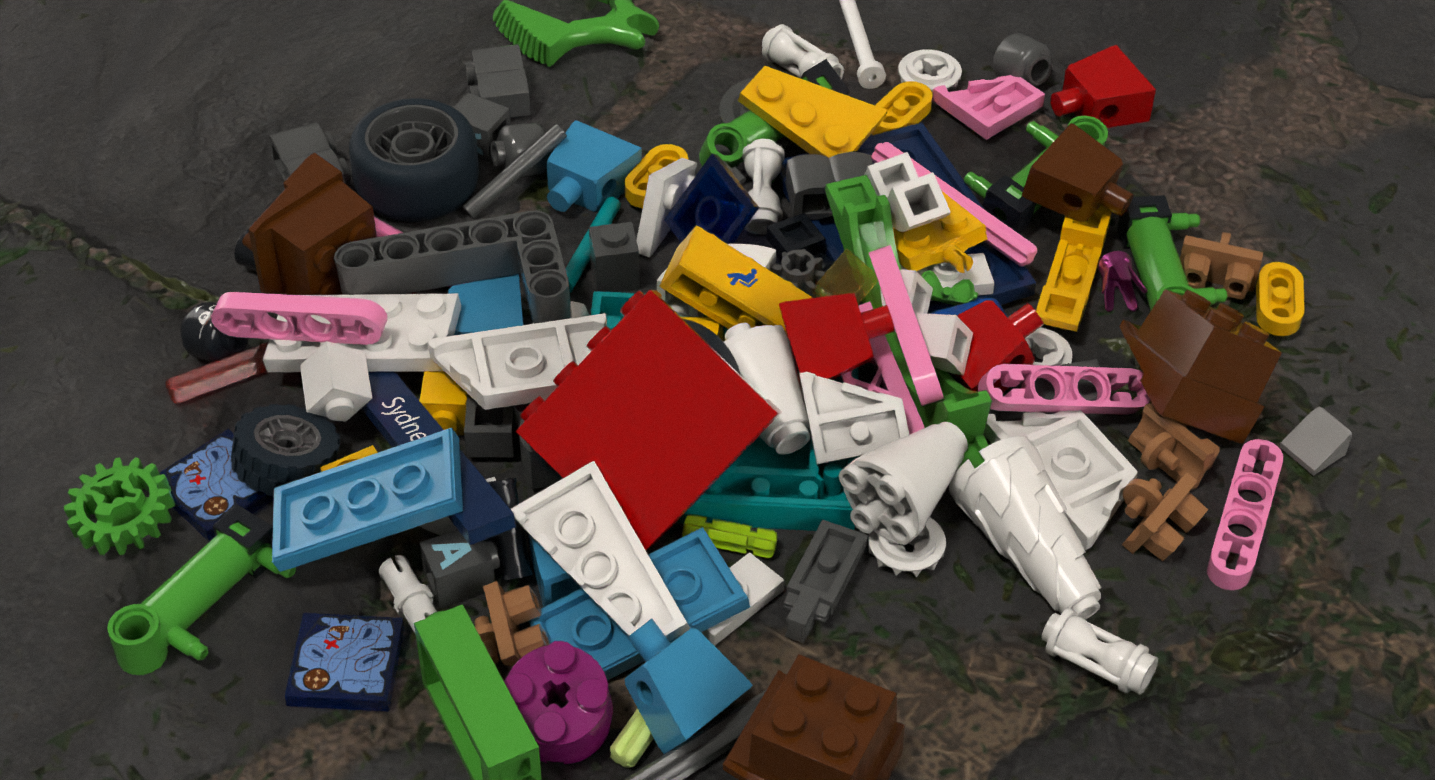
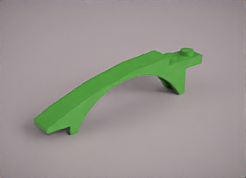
M867 175L828 183L825 187L826 195L853 277L860 287L861 300L863 304L870 301L873 309L883 306L881 288L868 252L891 245L899 270H901L892 226L890 203L886 195L877 196ZM895 332L886 334L885 337L924 427L940 424L941 422H950L956 425L964 433L968 442V449L964 453V459L959 468L968 459L973 467L977 468L985 461L979 451L989 446L983 435L992 403L987 390L980 392L971 391L959 384L948 372L934 367L944 399L921 406L897 334Z

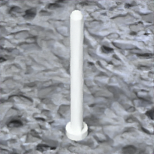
M839 0L860 64L857 70L859 83L867 89L877 88L885 81L886 73L883 65L874 59L856 1Z

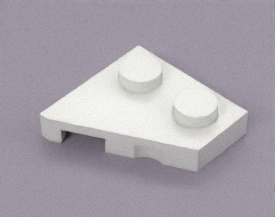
M680 158L649 175L636 240L640 255L651 257L684 208L693 199L697 190L694 182L698 181V178L694 176L697 162Z
M809 372L799 374L816 464L859 457L909 435L902 398L881 392L876 393L849 383H841L819 377Z

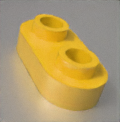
M914 81L903 82L895 86L875 105L888 110L885 119L874 130L872 135L920 123L931 111L933 95L930 88Z
M663 144L652 148L626 176V200L631 205L643 209L649 175L680 158L688 159L687 152L683 148L672 144Z
M1272 262L1261 268L1257 280L1256 319L1259 326L1272 335H1292L1299 330L1305 311L1303 275L1290 264Z

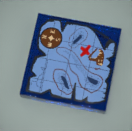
M229 429L159 472L160 475L165 474L171 487V495L175 501L173 508L208 542L215 537L213 525L236 504L253 514L274 500L273 496L249 488L248 484L242 483L237 478L236 472L233 473L231 453L234 433Z
M303 613L285 691L286 705L290 707L389 712L405 629L403 618Z

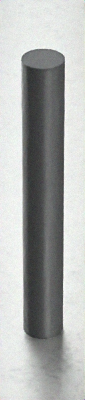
M557 124L549 129L462 206L466 213L472 219L478 216L567 137L563 129Z

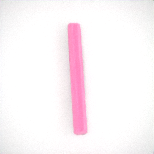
M889 142L878 143L874 148L875 151L871 158L874 163H878L903 154V152ZM911 158L918 177L932 173ZM935 175L940 189L985 224L986 243L1020 267L1030 265L1034 261L1038 249L1033 243Z

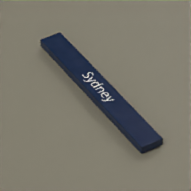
M368 372L372 399L361 409L392 448L443 431L442 427L395 372ZM460 450L463 511L447 517L467 542L472 545L515 528V517L512 510Z

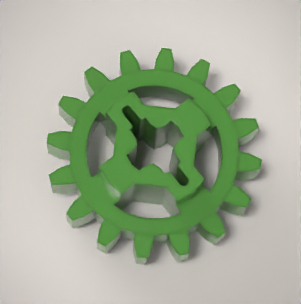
M120 457L115 458L113 467L106 469L101 463L96 464L97 474L90 477L85 474L79 476L83 485L81 489H69L68 494L72 503L64 505V511L69 519L66 522L74 537L79 538L85 549L95 545L100 555H105L111 546L116 547L119 555H124L127 545L134 543L137 548L142 549L144 548L143 538L150 535L151 537L158 538L161 535L157 527L158 523H170L172 520L168 509L175 506V501L171 495L172 490L165 474L160 475L156 465L153 463L144 468L140 458L135 457L129 466H124ZM143 489L150 493L149 497H145ZM90 514L95 515L96 523L90 520Z

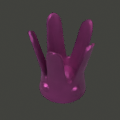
M1122 251L1107 253L1098 263V269L1102 275V294H1104L1105 309L1107 312L1113 310L1115 287H1118L1128 309L1136 311L1138 302L1131 279L1143 293H1147L1148 290L1133 271L1130 255Z

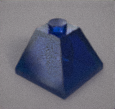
M712 153L664 221L680 242L697 225L705 231L714 234L726 244H733L758 211L759 206L722 159Z

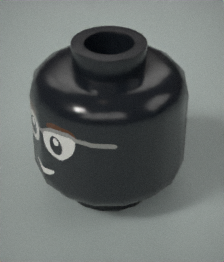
M200 303L193 307L182 321L180 332L183 347L191 356L213 364L225 365L234 362L244 352L248 338L228 336L220 332L211 321V315L217 303Z

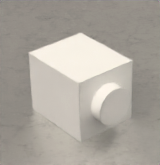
M326 341L300 365L305 406L308 413L324 416L334 421L346 422L372 399L364 351Z

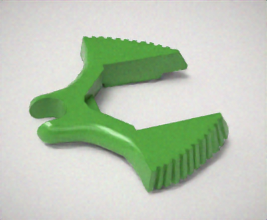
M503 0L493 13V21L496 22V27H499V31L504 33V36L509 38L508 40L513 42V45L519 44L520 51L524 55L527 54V57L534 58L535 61H540L541 64L546 63L549 67L574 47L592 44H615L638 50L645 45V38L642 33L652 36L659 29L657 18L636 7L632 0H598L610 5L611 11L606 16L575 20L570 23L510 0Z

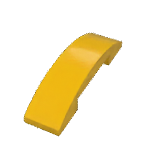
M1100 206L1087 222H1079L1065 216L1046 285L1043 286L1036 312L1045 325L1075 332L1079 329L1112 212L1103 206Z

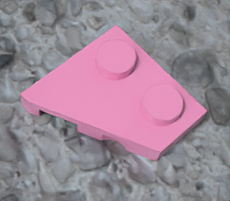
M1008 75L994 80L968 81V88L959 91L948 92L945 85L933 88L932 101L987 140L1043 107L1045 94L1023 78Z

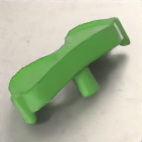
M927 270L921 274L933 288L930 300L957 306L975 301L978 297L974 284L969 279H963L951 288H943L933 271Z

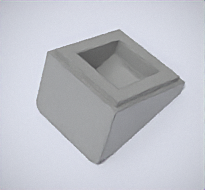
M1319 406L1311 411L1288 434L1279 447L1314 476L1346 455L1352 438V432L1324 408Z

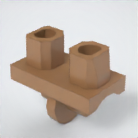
M1222 232L1220 243L1185 235L1180 260L1189 286L1192 288H1204L1206 282L1220 284L1227 291V297L1241 300L1245 298L1248 291H1254L1264 252L1229 245L1231 233Z
M1152 403L1146 404L1142 411L1141 422L1130 435L1128 442L1142 452L1141 463L1149 470L1160 467L1177 482L1188 472L1198 481L1191 490L1196 489L1205 472L1215 462L1220 452L1219 447L1208 438L1199 439L1187 429L1186 424L1160 415Z
M1186 472L1174 487L1168 489L1162 496L1159 491L1162 485L1157 479L1151 478L1149 481L1143 479L1131 480L1123 490V498L1127 504L1125 513L1130 518H1137L1138 515L1144 518L1122 545L1132 554L1143 545L1162 561L1170 556L1184 540V537L1165 520L1169 517L1187 533L1208 511L1189 492L1198 481Z
M498 581L483 586L492 623H490L487 616H480L474 622L475 628L494 664L499 661V653L503 664L513 668L527 653L550 644L546 632L540 624L520 631L519 624L537 618L542 614L539 600L530 585L504 592Z

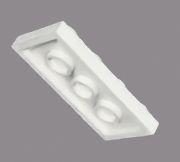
M458 293L302 295L367 299L379 304L387 313V323L378 342L368 345L335 343L364 351L368 372L443 371L430 358L428 339L454 336L462 307ZM311 315L312 318L321 323L331 324L321 316ZM277 316V320L287 322L284 317ZM270 339L263 357L267 372H301L300 365L324 342Z

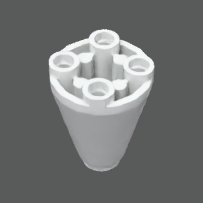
M740 323L731 327L725 333L726 341L724 343L734 356L740 375L765 399H769L782 411L759 437L769 447L775 448L776 452L781 455L790 454L801 449L810 440L811 435L808 431L809 422L796 360L787 333L781 325H765L751 328L748 323Z
M950 422L933 424L866 453L849 463L840 471L839 480L853 509L850 517L854 525L866 534L874 531L878 535L902 545L911 542L924 528L964 459V453L968 449V442L964 433Z

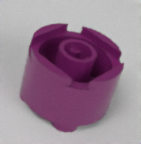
M554 641L547 646L527 653L510 670L504 682L539 746L540 761L547 763L546 761L563 762L564 764L577 763L594 754L603 745L610 730L613 707L605 673L591 655L579 648L573 647L568 642ZM567 701V705L560 708L555 702L564 703Z

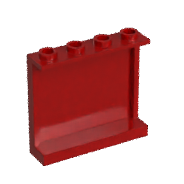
M651 289L645 295L639 290L620 309V312L624 315L623 319L612 330L608 326L603 327L588 342L586 347L591 352L579 365L572 361L560 371L553 380L558 387L546 400L538 396L525 408L520 415L525 422L516 430L562 478L595 461L646 552L654 546L782 413L769 399H765L661 298L662 295L658 291Z

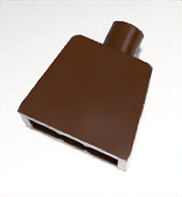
M1071 123L1031 166L1022 197L1079 222H1087L1100 206L1121 217L1130 206L1134 194L1117 185L1124 165L1122 159L1081 128Z

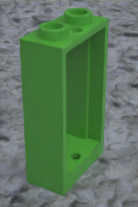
M463 604L446 611L435 612L426 619L415 622L414 628L423 685L471 780H542L539 746Z

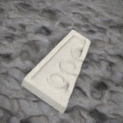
M595 461L511 508L515 520L628 636L650 619L655 621L669 641L690 629Z

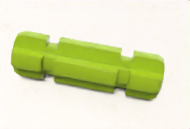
M695 514L687 515L683 524L682 537L703 527L718 549L746 554L747 550H752L754 556L768 559L773 557L776 550L778 538L777 532L774 530L758 527L757 532L751 531L752 526L715 518L710 523L706 522L707 517Z

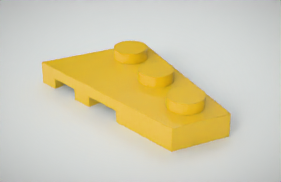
M764 66L740 92L738 102L809 154L822 155L828 158L841 153L856 152L885 119L888 112L886 109Z

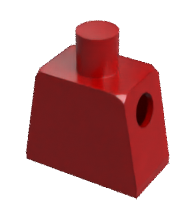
M1114 45L1070 64L1065 71L1062 91L1051 95V106L1057 116L1073 112L1076 116H1091L1100 120L1106 128L1150 121L1156 89L1117 45Z
M855 293L779 303V309L792 346L799 374L809 372L819 377L834 380L873 360L874 354L870 339L895 332L887 305L861 313Z
M986 300L957 315L973 332L964 375L954 374L963 387L978 392V383L982 376L996 365H1033L1035 358L1025 338L1043 326L1044 323L1029 303L1008 317L993 300ZM1000 379L993 384L994 388L1001 389L1002 393L1009 388L1002 386Z

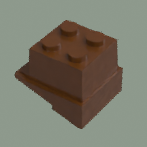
M313 153L283 183L285 190L248 229L249 232L243 237V245L252 251L254 255L261 293L343 295L334 260L335 252L346 243L377 237L373 206L343 182L342 172L316 153Z
M1165 289L1142 326L1124 319L1119 326L1144 373L1140 381L1160 415L1243 444L1265 407L1258 400L1282 352L1267 342L1270 336L1269 333L1249 322L1241 323L1244 315L1222 303H1219L1216 309L1210 307V301L1189 290H1186L1182 296Z
M798 654L787 675L780 670L777 671L725 759L723 770L738 780H888L903 751L905 725L897 722V693Z

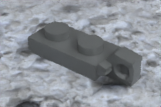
M826 520L821 521L787 585L783 608L790 610L786 618L788 627L785 637L804 643L812 630L815 619L825 623L829 615L833 614L867 547V534Z

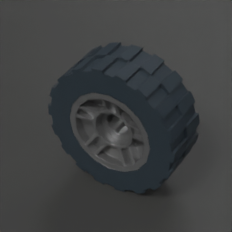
M292 404L259 406L253 408V411L243 414L241 420L237 421L235 425L231 468L233 473H237V478L242 483L248 484L249 488L274 497L275 487L320 473V467L338 460L340 435L336 433L337 428L335 425L328 422L326 417L306 412V407H296V405Z

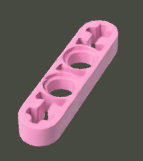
M891 245L868 252L885 303L890 311L921 406L944 399Z
M227 292L220 296L211 315V321L220 332L233 337L310 342L328 341L332 343L368 345L379 341L387 323V313L379 304L367 299ZM267 312L276 313L284 317L287 322L279 321L271 317ZM311 315L321 316L331 324L321 323L312 318Z
M1000 364L983 375L978 383V392L987 390L992 400L990 409L997 411L1057 413L1059 411L1081 410L1085 414L1128 415L1136 413L1151 401L1140 381L1144 373L1133 368ZM1037 378L1046 379L1053 385L1055 390L1053 399H1043L1038 395L1035 389V380ZM998 379L1001 380V384L1004 387H1016L1022 382L1021 389H1012L1005 396H1003L1002 390L994 388L993 384ZM1084 379L1093 383L1097 390V399L1095 401L1086 400L1080 395L1078 391L1079 380ZM1127 383L1129 390L1136 391L1137 397L1132 399L1131 394L1128 392H1116L1111 396V390H1119Z
M1250 440L1242 447L1207 565V575L1210 581L1225 590L1233 591L1245 587L1251 579L1283 463L1281 449L1268 440ZM1256 460L1265 462L1262 475L1252 472ZM1241 490H1252L1257 492L1263 500L1249 502L1244 500L1238 492ZM1243 524L1252 530L1253 535L1248 537L1237 536L1230 531L1228 526ZM1229 552L1239 554L1235 570L1225 567Z

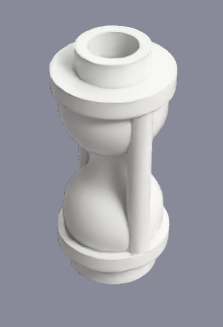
M784 24L778 25L770 29L763 37V57L769 62L777 63L797 77L801 78L805 71L827 59L842 79L844 68L839 63L838 58L831 53H825L796 35L790 27Z
M770 139L754 140L743 149L742 158L748 176L753 179V188L744 197L743 206L740 209V219L744 222L745 230L754 234H767V226L782 221L783 216L779 196L772 190L771 185L772 180L781 171L785 152L781 146Z
M1069 608L1065 609L1061 615L1057 613L1052 614L1042 633V640L1047 642L1045 649L1047 654L1053 657L1058 655L1118 685V689L1124 693L1132 690L1141 695L1145 691L1158 664V658L1149 654L1148 647L1142 644L1136 646L1132 642L1115 636L1076 616L1077 613Z

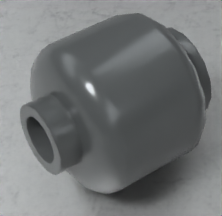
M1022 33L1011 34L1002 40L995 51L993 58L994 72L998 77L1008 75L1021 77L1034 87H1037L1044 83L1051 73V52L1044 43Z
M537 123L503 126L499 131L497 141H492L491 143L493 164L500 166L503 171L546 133L542 126ZM555 148L521 178L543 175L547 170L548 158Z

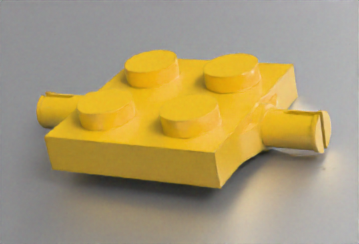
M942 191L951 211L947 217L905 232H900L893 227L899 262L907 270L919 271L930 265L946 262L954 266L960 273H965L964 269L968 272L972 268L973 259L964 252L968 248L987 240L985 224Z

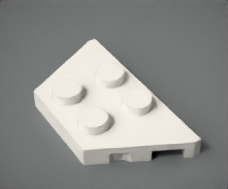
M603 313L428 339L430 358L483 409L531 403L538 396L546 400L558 387L553 380L560 371L572 361L579 365L591 352L586 347L588 342L603 327L607 326L606 314Z
M1081 410L1059 411L1055 414L1025 412L1022 415V420L996 421L995 414H988L983 434L992 444L1013 436H1026L1029 441L1033 442L1040 453L1048 476L1067 508L1064 513L1085 550L1091 548L1124 501L1123 490L1131 480L1137 478L1138 471Z

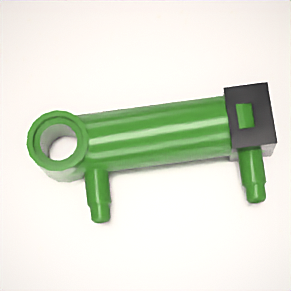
M827 59L805 71L800 78L844 95H848L850 92ZM749 110L731 122L715 125L710 130L699 153L700 163L704 168L709 164L716 163L720 165L722 161H725L731 168H737L740 163L744 162L742 156L745 146L757 139H770L776 142L785 137V135ZM715 145L727 147L732 155L719 153Z
M1086 115L1071 119L1068 126L1071 123L1075 124L1105 146L1108 130L1100 120ZM1035 121L1028 123L1026 132L1032 135L1034 140L1045 146L1046 149L1012 178L1004 175L996 183L992 184L973 172H968L964 177V183L984 199L982 205L984 210L1018 234L1029 226L1033 214L1042 207V205L1022 197L1030 168L1059 137L1044 125H1039Z
M1165 195L1133 197L1126 212L1121 217L1119 216L1117 226L1123 249L1131 250L1140 280L1148 290L1145 296L1150 311L1165 289L1182 296L1186 290L1192 291L1210 301V305L1225 302L1228 295L1224 288H1192L1189 286L1170 230H1187L1191 227H1198L1200 225V216L1198 214L1171 213Z
M236 504L213 525L215 537L141 604L125 606L115 612L109 620L107 629L118 665L122 670L132 675H145L154 672L167 659V647L169 645L186 656H192L196 660L205 659L208 655V647L202 644L199 638L186 630L247 573L257 578L268 569L285 578L292 577L296 572V567L280 572L272 563L273 526Z

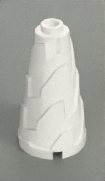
M1013 436L997 441L980 450L979 453L985 461L977 468H974L968 459L955 472L949 483V492L956 504L982 530L996 550L1013 563L1032 589L1041 593L1055 611H1059L1062 614L1065 609L1069 608L1077 613L1076 616L1084 620L1088 619L1100 608L1098 601L1101 599L1099 591L1101 586L1083 555L1086 551L1064 513L1067 508L1048 476L1036 446L1026 436Z

